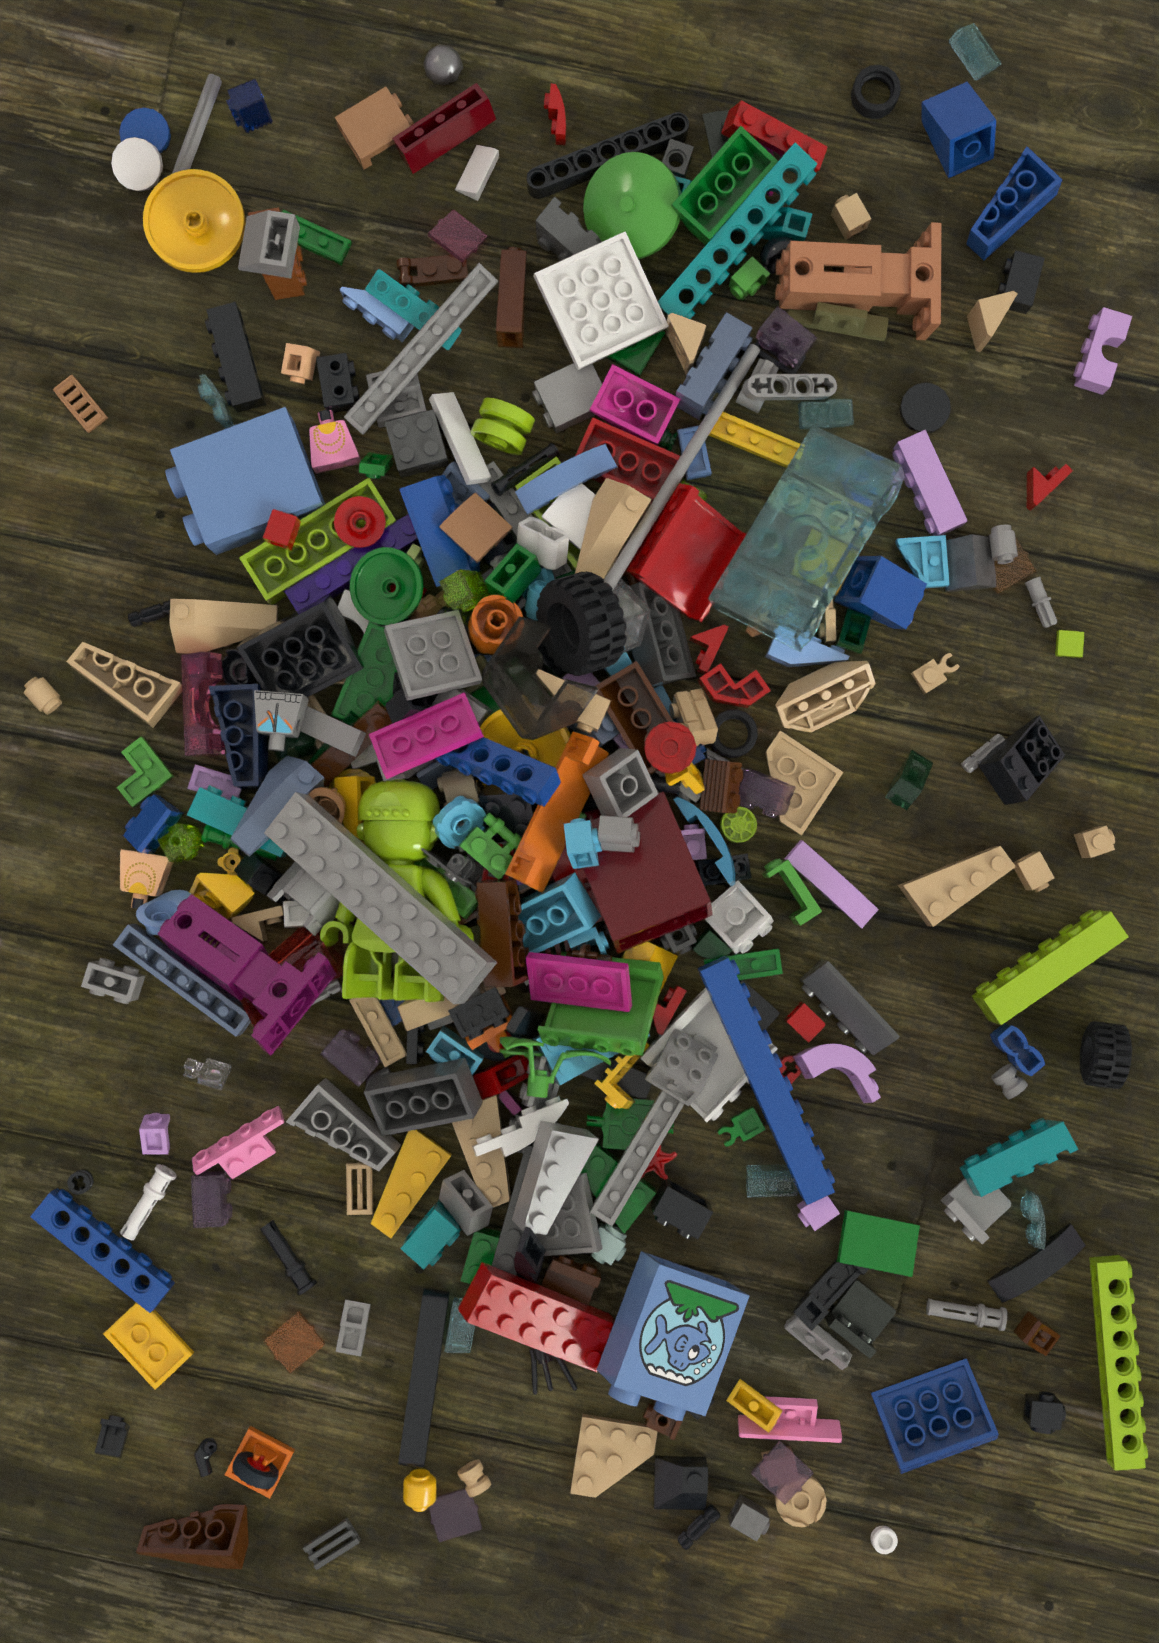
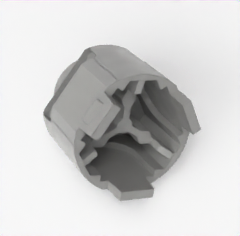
M297 862L293 863L267 894L275 902L283 895L288 901H297L310 913L303 926L314 936L326 923L335 919L340 902Z

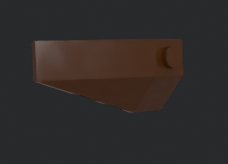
M220 1504L213 1506V1509L202 1513L199 1511L192 1512L190 1516L178 1520L171 1518L144 1526L136 1552L140 1555L214 1568L242 1569L249 1544L247 1506Z

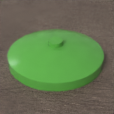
M628 152L609 159L595 172L586 189L583 212L587 229L595 232L602 242L626 232L638 259L655 254L670 241L680 222V217L671 206L681 194L678 181L663 162L648 154Z

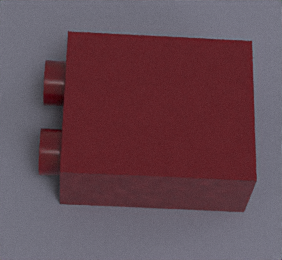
M664 792L659 793L628 816L633 818L635 824H638V832H640L639 847L634 848V853L602 850V852H597L599 866L583 868L618 954L713 915L710 898ZM599 809L585 812V820H590L593 829L597 828L599 830L601 815Z

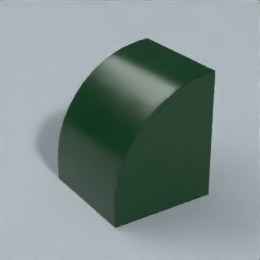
M708 929L692 945L693 951L707 959H718L732 951Z

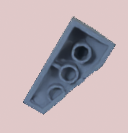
M286 756L267 773L231 836V841L250 857L270 839L264 832L294 793L298 792L308 795L315 788H324V777L308 762Z

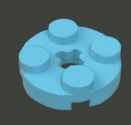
M457 796L434 817L435 833L445 846L455 849L454 846H460L459 844L476 825L484 831L483 818L486 816V813L476 801L466 799L464 796ZM463 820V826L457 825L459 821Z

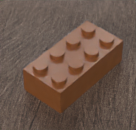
M278 207V208L266 209V210H261V211L249 212V213H248V216L253 215V214H257V213H260V212H264V211H267V210L276 211V212H281V211H280V208ZM298 242L291 278L262 274L275 300L305 295L303 286H307L305 271L302 270L301 261H303V255Z

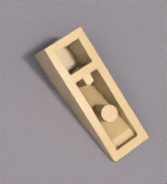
M538 669L536 673L537 679L572 721L578 724L577 728L591 734L592 730L598 733L611 701Z

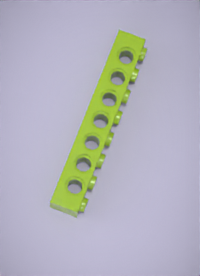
M1120 1255L1089 1257L1107 1463L1115 1471L1146 1468L1145 1459L1148 1458V1450L1143 1442V1433L1146 1432L1144 1418L1141 1417L1140 1408L1143 1407L1144 1402L1138 1385V1381H1141V1371L1136 1362V1356L1139 1355V1346L1134 1339V1330L1137 1328L1135 1315L1132 1314L1131 1305L1135 1301L1129 1278H1132V1268L1130 1263ZM1117 1279V1286L1109 1290V1283ZM1119 1305V1312L1116 1315H1111L1112 1308ZM1122 1331L1121 1338L1113 1341L1114 1334ZM1124 1357L1123 1364L1115 1366L1116 1360ZM1126 1383V1388L1122 1392H1118L1119 1385ZM1129 1409L1128 1414L1120 1418L1121 1411ZM1126 1435H1131L1127 1443H1122Z

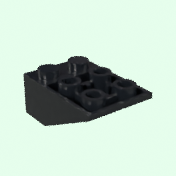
M1039 715L992 749L978 766L1003 804L1008 805L1027 801L1064 758L1065 754Z

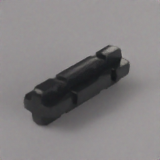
M170 600L163 602V605L159 603L141 609V612L129 613L128 620L131 626L137 627L143 625V622L149 623L164 618L166 614L170 616Z
M709 1505L704 1510V1515L700 1514L687 1527V1532L683 1531L678 1536V1543L682 1548L688 1550L694 1544L693 1541H697L711 1527L710 1524L715 1523L720 1518V1512L715 1506Z

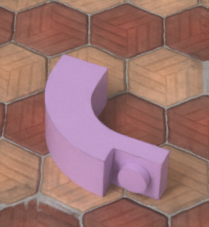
M824 1044L807 1048L793 1056L805 1079L815 1078L826 1070L834 1068L848 1076L863 1103H873L881 1098L878 1093L877 1083L868 1076L876 1068L866 1056L852 1047L842 1044Z

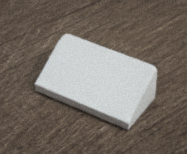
M476 145L455 190L478 201L499 159V150Z

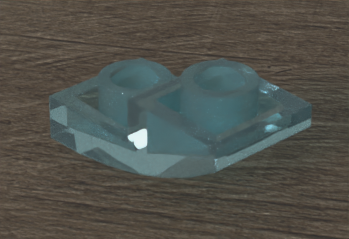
M205 374L200 375L201 384H198L199 395L209 406H214L212 410L215 421H219L224 429L234 426L229 408L222 395Z
M828 399L826 402H801L798 404L799 429L836 428L854 424L852 399Z
M1026 1190V1195L1022 1197L1020 1203L1022 1215L1031 1221V1224H1028L1026 1228V1238L1028 1243L1034 1248L1045 1249L1046 1224L1042 1204L1038 1195Z

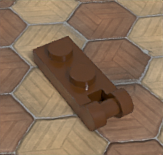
M466 253L414 259L400 258L396 261L397 269L400 270L398 281L405 288L408 284L412 287L463 282L468 276ZM417 269L418 275L411 276L410 270Z

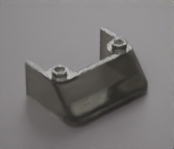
M519 616L483 669L482 683L518 735L523 739L535 740L574 724L598 692V689L595 686L566 679L555 696L551 698L536 677L538 669L541 670L543 666V655L538 647L551 627L548 624Z

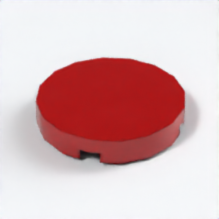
M669 721L651 729L645 740L644 751L646 759L653 768L661 773L673 774L683 771L691 764L695 757L697 746L694 736L687 727L680 723Z

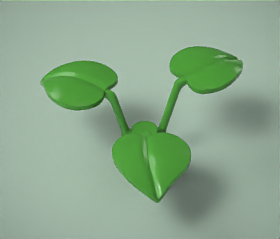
M500 1037V1043L504 1048L500 1049L499 1052L503 1054L505 1059L513 1055H524L529 1059L530 1074L528 1075L526 1096L547 1098L549 1083L554 1084V1078L565 1058L581 1055L594 1056L611 1066V1061L599 1053L589 1050H566L560 1054L551 1075L547 1076L546 1070H538L534 1067V1056H543V1053L533 1050V1046L544 1047V1043L526 1038ZM525 1046L528 1049H519L514 1047Z

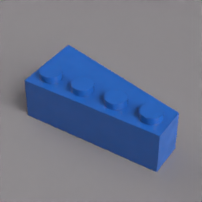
M1027 146L970 230L967 245L983 260L988 258L1057 195L1062 183V179Z

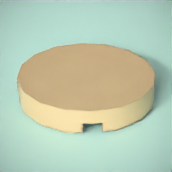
M798 1473L799 1480L778 1485L775 1493V1503L778 1513L785 1522L796 1527H807L814 1521L816 1523L822 1517L826 1509L827 1500L824 1489L816 1478L809 1474Z

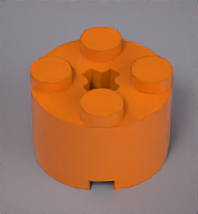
M490 595L484 597L474 607L468 623V635L471 642L480 653L497 655L507 652L515 645L523 625L522 612L518 605L506 600L504 596Z

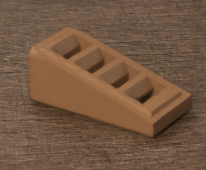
M73 375L67 377L53 389L55 394L88 433L108 419ZM82 394L83 397L72 405L71 402ZM89 402L90 406L79 414L78 410ZM96 411L97 414L87 422L84 420L92 412Z

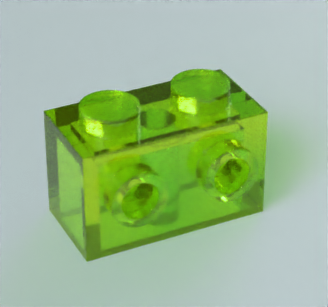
M459 569L439 581L444 591L443 598L446 604L455 610H463V612L473 611L481 599L490 596L484 579L478 571Z

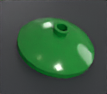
M389 547L374 549L365 554L353 569L350 578L351 599L357 611L370 622L380 625L400 623L414 613L421 601L423 578L420 568L411 556L401 550ZM392 584L396 585L394 592L390 590Z

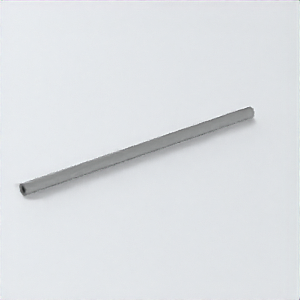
M754 344L748 346L604 579V583H608L613 588L612 591L760 352L758 346Z

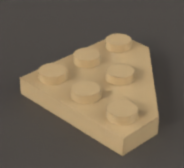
M779 731L765 752L779 822L802 836L843 772L782 731Z
M582 1414L570 1494L596 1498L654 1455L657 1431L646 1427L644 1423Z

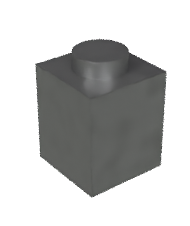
M740 1494L728 1515L730 1526L755 1541H758L761 1534L765 1535L770 1526L767 1509Z

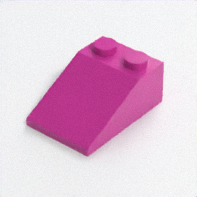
M612 364L589 411L610 425L658 446L679 404L680 398Z

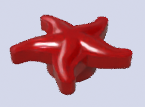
M660 1145L641 1178L647 1172L654 1171L661 1178L667 1180L668 1175L664 1172V1164L673 1160L677 1153L675 1151L672 1153L663 1152Z

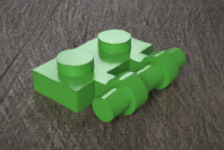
M489 812L483 818V821L489 826L484 832L476 825L459 845L500 880L506 873L513 858L509 853L514 848L517 850L522 837L518 833H512L504 826L505 822L499 817L496 819ZM496 833L507 841L503 847L492 839Z

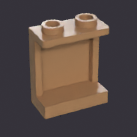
M387 87L382 88L335 117L338 129L363 170L372 165L370 158L395 144L392 139L393 137L414 124L408 114L404 116L400 110L402 104L395 93L391 95Z

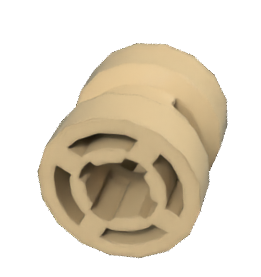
M478 1459L467 1463L457 1472L460 1480L466 1484L465 1490L469 1497L477 1496L491 1486V1481L488 1476L484 1475L483 1465Z

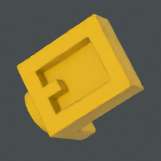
M692 762L681 772L665 773L666 783L669 786L681 781L686 788L690 787L696 795L705 790L702 773Z

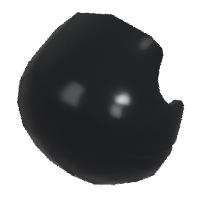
M787 236L775 237L763 246L760 259L763 267L770 274L776 273V261L781 258L782 250L786 249L789 242L794 241L792 238Z
M226 650V657L220 660L222 667L221 675L224 682L228 685L250 684L255 677L239 650Z

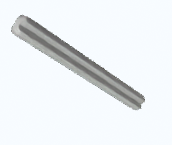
M209 74L206 79L172 174L191 168L222 84L220 77L217 75Z

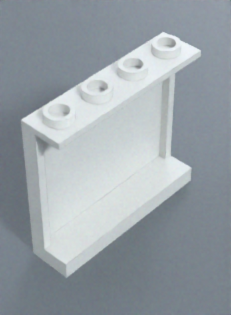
M705 987L671 1022L663 1035H659L650 1044V1047L640 1058L652 1068L659 1060L674 1029L680 1030L691 1038L697 1034L716 1046L717 1060L701 1094L690 1104L708 1122L710 1119L716 1120L724 1111L722 1106L728 1100L733 1102L741 1093L739 1089L746 1082L749 1084V1081ZM773 1044L768 1045L772 1054H774L778 1048Z

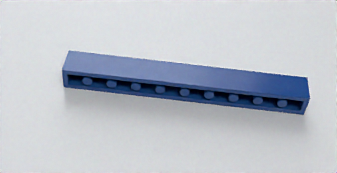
M723 956L697 968L802 1200L806 1205H809L834 1193L835 1191L832 1186L835 1183L834 1177L829 1168L825 1170L821 1161L825 1160L824 1155L818 1145L815 1147L811 1140L814 1137L813 1131L808 1122L803 1123L800 1116L804 1113L799 1101L797 1099L793 1100L790 1094L793 1087L788 1077H783L779 1070L783 1066L777 1053L772 1054L768 1046L772 1044V1041L766 1029L761 1030L758 1024L761 1017L756 1007H751L747 998L751 997L746 984H740L737 975L740 974L735 960L730 961L728 957Z

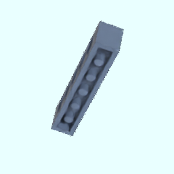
M128 924L114 942L113 946L235 1037L243 1034L257 1015L256 1012L176 955L154 936H149L146 930L138 924Z

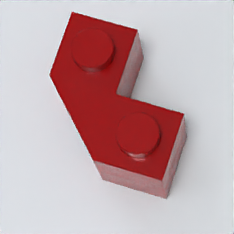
M721 663L698 680V683L712 702L748 708L771 691L757 670L735 684Z

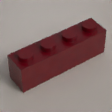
M475 83L392 139L402 160L414 174L495 121L496 116L489 98L479 85Z

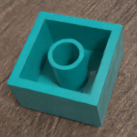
M438 1200L405 1238L400 1249L421 1268L425 1269L428 1264L433 1266L440 1259L446 1244L450 1247L460 1235L461 1228L443 1203Z

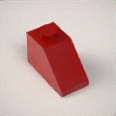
M514 1055L473 1075L481 1099L500 1094L528 1078L529 1074L526 1073L529 1064L528 1059L524 1055Z

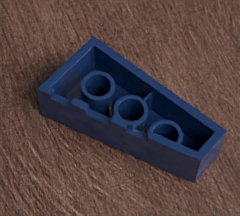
M259 684L209 686L210 694L213 696L215 704V714L218 717L221 728V738L227 752L226 758L233 786L241 789H259L268 773V736L258 733L256 729L254 691L263 690Z

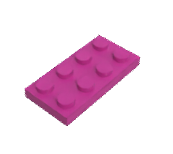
M465 692L369 734L386 779L484 737Z
M529 952L526 956L531 1000L630 1012L632 998L628 963Z

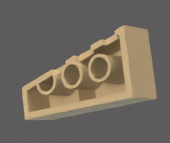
M84 642L79 645L66 661L74 670L152 728H154L184 690V687L178 681L166 678L159 673L142 668L135 663L123 660Z
M994 846L899 884L898 887L925 924L934 927L1016 866L1001 846Z
M498 1094L482 1099L483 1103L473 1119L452 1123L475 1184L493 1207L509 1202L511 1198L506 1157L503 1156L501 1148L475 1156L472 1146L477 1144L476 1139L491 1134L492 1138L502 1135L500 1131L502 1129Z

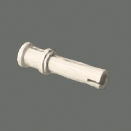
M161 1164L156 1165L155 1174L150 1182L144 1185V1194L120 1231L123 1237L129 1240L136 1238L158 1200L164 1198L166 1195L165 1190L169 1183L177 1177V1174L172 1169Z

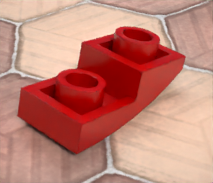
M551 83L550 93H545L544 109H548L549 119L552 120L551 134L556 136V145L566 146L565 108L557 85Z

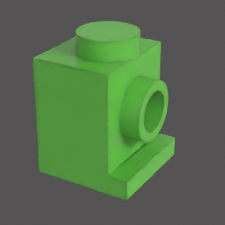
M752 256L731 277L730 291L738 300H744L748 295L753 296L762 285L764 286L768 282L770 273Z

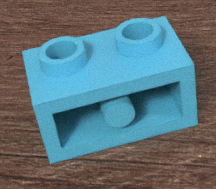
M583 818L573 819L570 823L564 824L567 855L573 869L599 866L597 852H602L601 843L598 840V829H593L590 820L586 821Z
M445 1026L442 1027L426 1051L437 1063L466 1058L472 1075L484 1058L478 1048L472 1050L465 1039H462Z

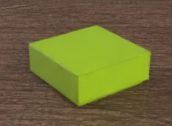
M1058 630L1055 656L1083 657L1084 632Z

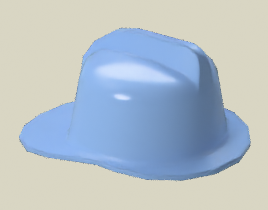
M172 890L141 905L136 911V917L146 927L147 934L149 936L158 935L157 933L160 931L164 921L174 915L180 902L187 899L191 893L184 890Z

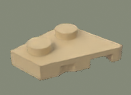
M835 586L824 587L819 594V598L815 600L816 613H821L822 623H818V636L823 638L824 644H834L836 641V609L833 608L832 597L835 594Z

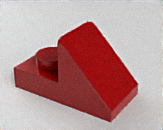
M1067 464L1060 469L1055 466L1044 477L1035 467L1027 472V508L1030 511L1035 508L1073 470Z
M722 625L690 637L689 640L707 649L706 651L701 649L695 662L699 665L697 672L705 675L709 671L729 626Z
M677 984L674 989L670 987L663 998V1001L666 1002L665 1006L659 1003L656 1005L653 1021L656 1031L660 1035H663L687 991Z

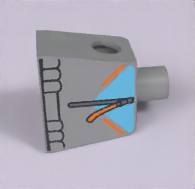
M255 690L257 732L270 736L268 750L284 751L285 737L298 738L309 698L303 694Z

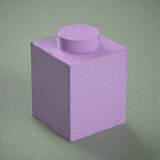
M828 1196L809 1205H806L804 1201L797 1205L801 1211L797 1214L805 1227L811 1225L814 1231L840 1214Z

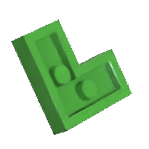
M142 736L121 752L136 770V773L120 784L117 789L134 808L174 777Z

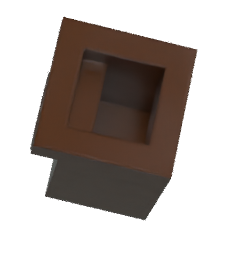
M653 1400L652 1404L647 1403L643 1413L645 1426L675 1440L682 1421L666 1417L667 1421L665 1423L659 1421L658 1418L664 1415L654 1410L656 1400Z

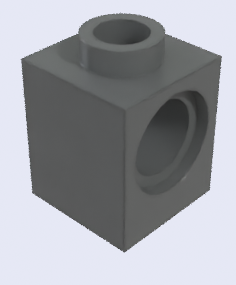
M673 139L669 140L662 162L672 171L674 176L686 177L692 160L694 146ZM677 161L681 163V166L673 167L670 163Z

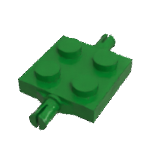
M634 1099L635 1102L629 1109H615L606 1101V1110L603 1117L587 1115V1120L591 1121H587L586 1126L602 1127L604 1135L602 1148L626 1150L653 1105L654 1100ZM669 1129L668 1133L673 1134V1129Z

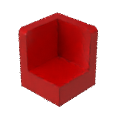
M273 509L263 539L269 544L292 551L301 521L297 516Z
M800 1002L784 1019L808 1043L825 1027V1023L803 1002Z

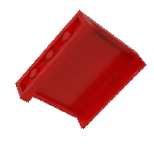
M679 483L626 571L687 618L702 622L709 614L710 608L717 596L721 594L729 576L735 571L736 565L743 553L749 548V543L754 536L740 531L698 496L700 491L694 486Z

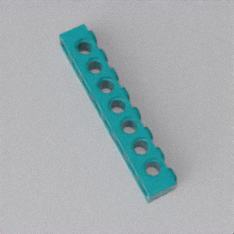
M794 143L659 299L658 304L667 316L674 313L692 319L696 314L693 309L700 302L704 305L713 294L710 289L716 283L721 285L730 274L727 271L733 263L737 266L747 255L744 250L750 243L753 246L758 243L764 235L762 230L768 223L772 226L781 216L779 210L785 203L789 206L799 195L796 190L802 183L807 186L817 173L814 170L818 163L797 143ZM787 171L794 172L797 180L792 184H788L783 180V174ZM770 191H774L779 195V201L775 204H770L765 199V195ZM753 211L759 212L762 216V221L758 224L750 223L748 220L749 213ZM735 231L743 233L745 237L744 242L734 244L730 239L731 234ZM723 251L726 253L728 259L724 264H717L714 261L713 255L716 252ZM700 271L708 272L711 277L710 281L706 284H700L696 280L697 273ZM688 290L693 294L692 302L684 304L679 300V295L682 291Z

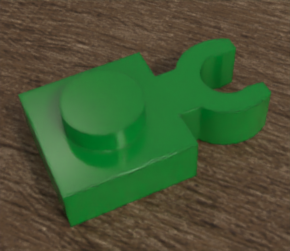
M751 1106L730 1118L734 1125L722 1126L717 1132L719 1135L724 1132L730 1133V1138L723 1142L725 1147L731 1146L738 1136L744 1142L766 1129L754 1107Z

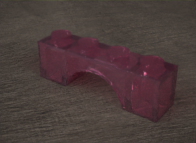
M196 652L181 655L185 756L207 757L225 755V744L220 734L221 728L214 723L209 711V686H215L222 679L221 654Z

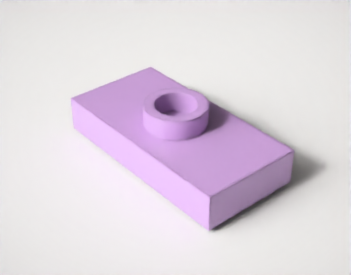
M196 764L187 788L198 791L199 787L208 788L211 785L223 790L222 796L231 799L232 795L239 798L242 790L233 786L231 775Z

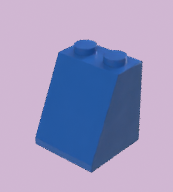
M968 82L922 101L923 126L948 178L994 158L996 118Z
M855 556L852 567L834 602L870 616L871 619L892 629L906 630L913 620V614L918 603L924 596L927 583L882 556Z

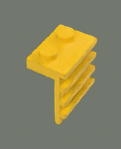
M647 1042L645 1045L644 1052L650 1047V1045ZM641 1055L618 1056L615 1060L619 1064L614 1069H606L605 1073L608 1076L605 1080H597L594 1083L607 1095L604 1099L615 1109H629L635 1102L617 1083L637 1062Z

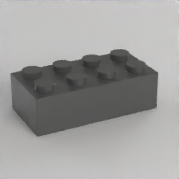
M466 1058L375 1076L364 1091L382 1136L473 1119L483 1103Z

